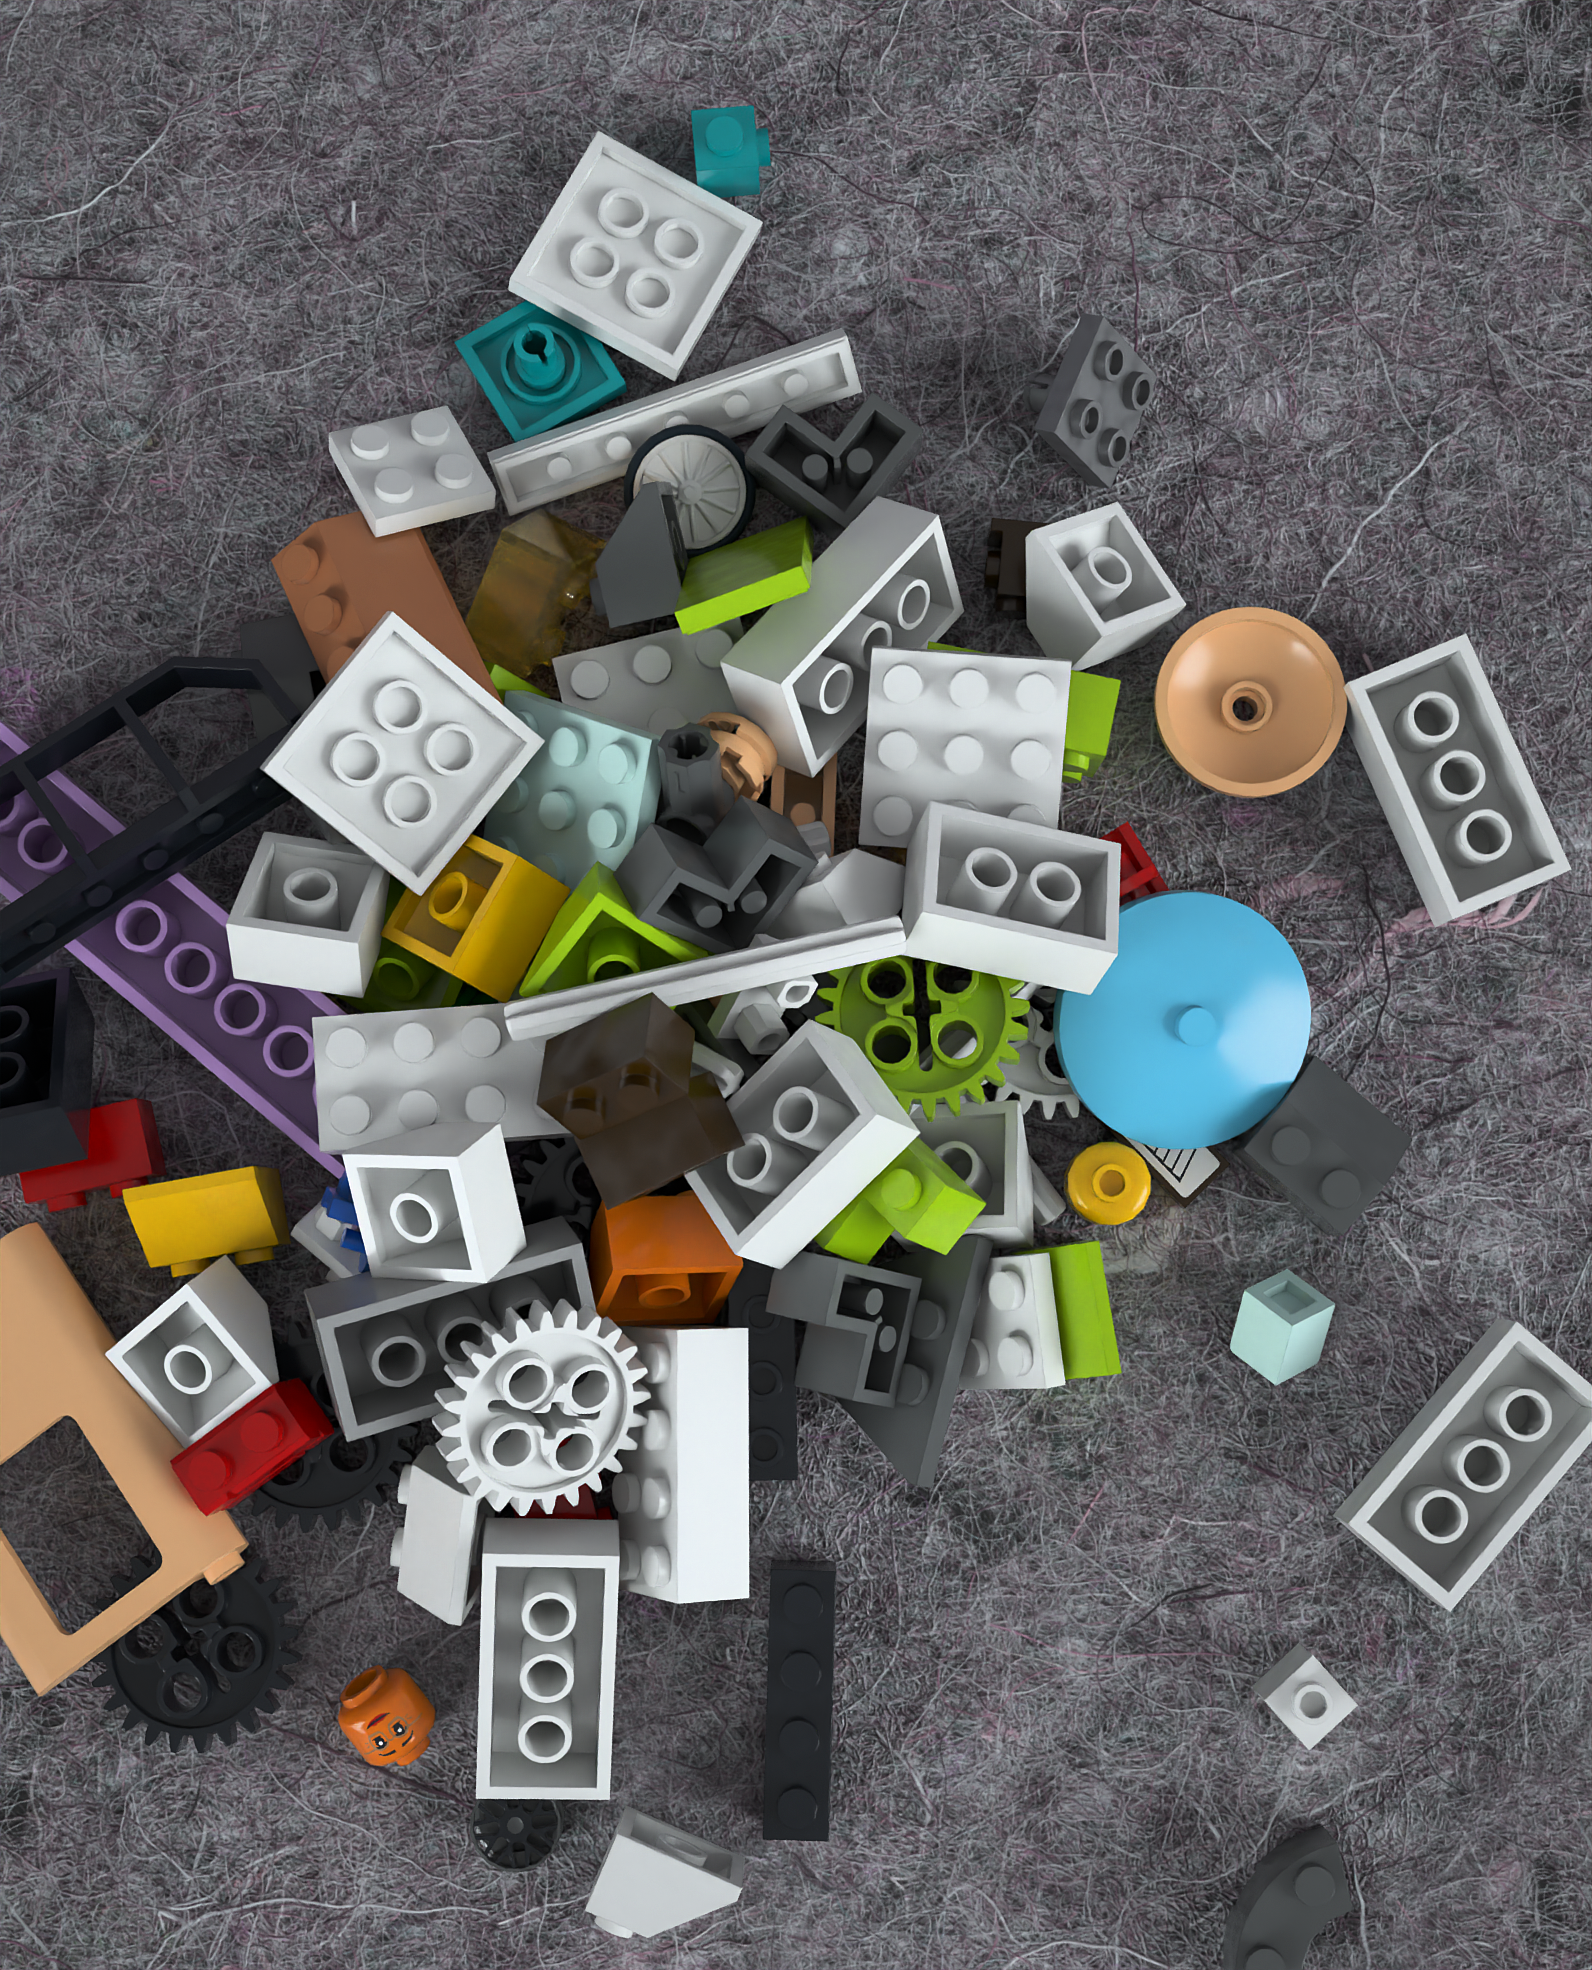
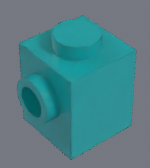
M754 105L691 110L697 186L719 198L760 194L759 167L771 166L768 127H755Z

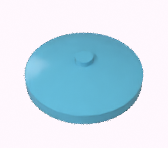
M1196 890L1157 892L1142 896L1119 907L1117 957L1091 995L1057 989L1053 1014L1054 1041L1058 1060L1070 1087L1079 1100L1094 1116L1125 1137L1142 1144L1165 1149H1195L1222 1143L1238 1136L1261 1121L1277 1106L1295 1080L1306 1053L1311 1024L1310 996L1302 967L1284 936L1262 915L1246 905L1223 896Z

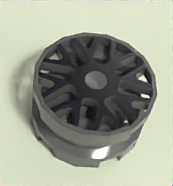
M478 1799L470 1818V1835L475 1850L488 1864L502 1871L524 1872L538 1867L553 1853L565 1826L566 1807L563 1799ZM478 1840L486 1848L485 1851L479 1846Z

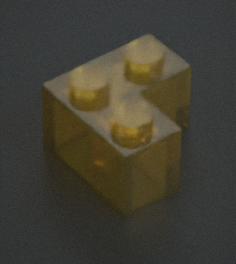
M541 508L502 529L465 621V625L480 656L524 679L543 666V664L550 667L553 664L552 658L558 656L566 637V632L558 629L566 609L574 610L584 596L591 598L589 579L598 577L595 563L603 552L607 541Z

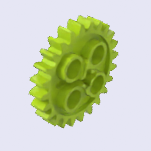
M896 955L826 971L827 975L837 983V988L818 989L817 997L820 1002L833 1007V1011L815 1016V1021L852 1038L908 1115L913 1104L922 1105L927 1121L933 1122L936 1114V1104L945 1102L955 1117L960 1116V1096L967 1093L979 1105L984 1104L985 1096L981 1086L984 1080L1001 1088L1005 1085L1006 1078L997 1066L998 1063L1018 1065L1020 1062V1054L1008 1044V1041L1027 1039L1028 1028L1012 1021V1018L1028 1013L1030 1004L1028 1000L1011 998L1010 995L1022 988L1024 981L963 968L972 978L969 986L959 993H946L935 984V978L941 970L951 965L924 960L926 963L929 1008L931 1012L937 1014L931 1015L929 1020L933 1066L930 1071H923L919 1063L916 1020L913 1016H905L915 1013L916 1010L913 961L916 958ZM894 971L905 979L906 985L896 997L889 999L880 998L869 989L873 978L881 972ZM964 1030L974 1037L977 1046L965 1058H950L939 1048V1043L944 1035L950 1031ZM891 1034L900 1035L911 1045L908 1055L902 1061L894 1064L884 1063L874 1055V1047L877 1042L884 1036Z

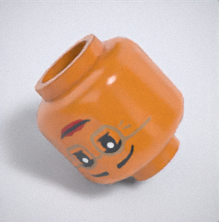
M381 1665L373 1666L354 1678L342 1691L340 1700L343 1704L337 1721L342 1731L370 1765L385 1766L397 1762L399 1766H405L420 1757L430 1745V1739L427 1735L435 1722V1708L403 1668L384 1669Z

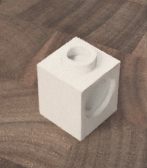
M1299 1643L1252 1686L1253 1690L1308 1750H1311L1358 1706L1321 1663Z

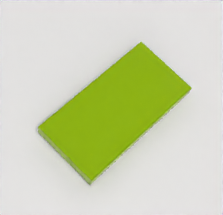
M807 515L690 558L674 611L682 634L687 633L688 636L807 592L811 583L814 534Z

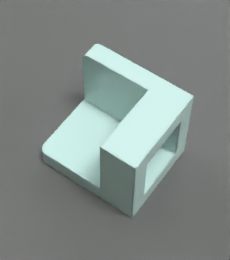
M1286 1269L1244 1290L1230 1342V1349L1274 1385H1278L1318 1363L1335 1303L1293 1272Z

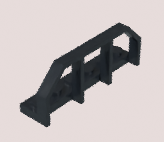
M174 656L0 766V805L26 789L75 860L74 863L54 876L49 877L40 885L0 910V987L294 797V795L262 771L260 767L300 719L302 714L259 659ZM186 687L254 689L263 691L288 725L269 735L262 742L189 788L188 784L138 717ZM124 726H127L177 796L87 854L42 790L38 781Z

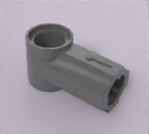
M689 722L684 727L666 730L657 745L664 808L655 824L703 846L734 805L735 795L729 784L722 779L720 745L713 740L711 728Z

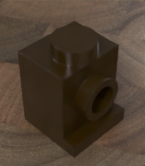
M1000 518L991 519L986 546L999 547V551L987 550L984 588L995 589L993 608H995L994 614L996 616L1016 620L1027 619L1025 538L1032 530L1052 523Z

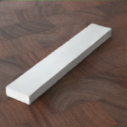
M839 328L487 452L508 513L512 516L625 476L628 464L637 449L649 437L665 428L681 424L702 425L718 430L727 437L733 438L767 426L782 405H785L798 415L862 392L848 337L844 330Z

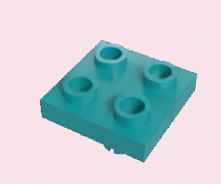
M527 300L455 341L458 352L514 443L575 422L628 391L626 382L600 340Z

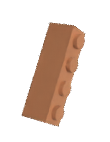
M357 511L314 522L271 559L326 685L387 611H393L503 705L420 527L375 538L362 512Z

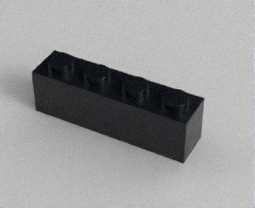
M771 1560L763 1840L829 1842L837 1575L835 1561Z

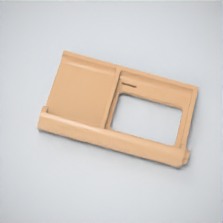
M38 1222L21 1226L0 1239V1465L63 1417L71 1416L83 1431L162 1556L161 1567L154 1574L78 1631L70 1633L63 1628L0 1528V1636L39 1697L46 1694L195 1581L205 1577L210 1585H214L234 1573L245 1563L240 1553L249 1543L227 1510L219 1511L209 1516H205L200 1512L170 1463V1460L185 1450L184 1447L105 1355L108 1350L118 1343L43 1226Z

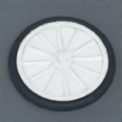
M688 424L665 428L649 437L637 449L628 464L624 479L626 511L643 484L655 481L670 482L688 559L733 543L743 533L751 519L756 502L755 479L745 469L744 452L732 439L718 430L702 425Z

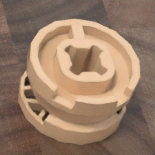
M712 712L701 717L697 725L711 728L713 740L720 745L722 779L733 789L735 802L740 795L756 802L763 791V782L769 779L777 766V750L771 738L753 722L729 712ZM736 725H738L739 727H738V729H737V731H736V733H735V732H734V729H735Z

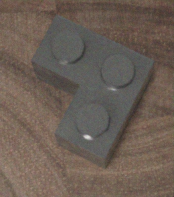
M873 392L835 441H832L792 410L782 405L745 453V469L753 475L755 483L800 516L807 515L812 525L835 541L877 496L886 497L919 454L924 429Z
M740 795L703 846L654 823H650L613 875L638 920L710 952L722 954L748 948L755 934H764L819 862L791 819Z
M800 1251L781 1270L775 1268L771 1278V1287L765 1312L807 1321L803 1344L799 1352L794 1386L852 1401L894 1408L922 1278L805 1251Z

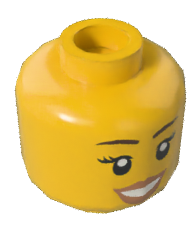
M1099 1142L1083 1148L1070 1160L1064 1174V1193L1069 1206L1081 1219L1095 1225H1119L1132 1220L1144 1209L1151 1193V1175L1145 1161L1134 1149L1119 1142Z

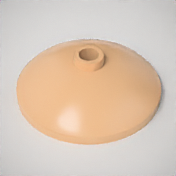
M1262 607L1227 609L1212 614L1191 626L1180 636L1168 652L1161 665L1155 684V721L1161 740L1169 755L1196 782L1215 792L1240 798L1272 796L1288 791L1303 783L1318 771L1333 753L1342 735L1346 720L1347 695L1343 688L1345 681L1339 663L1326 642L1308 625L1297 618L1280 611ZM1237 701L1249 703L1253 708V718L1248 721L1238 719L1233 713V703Z

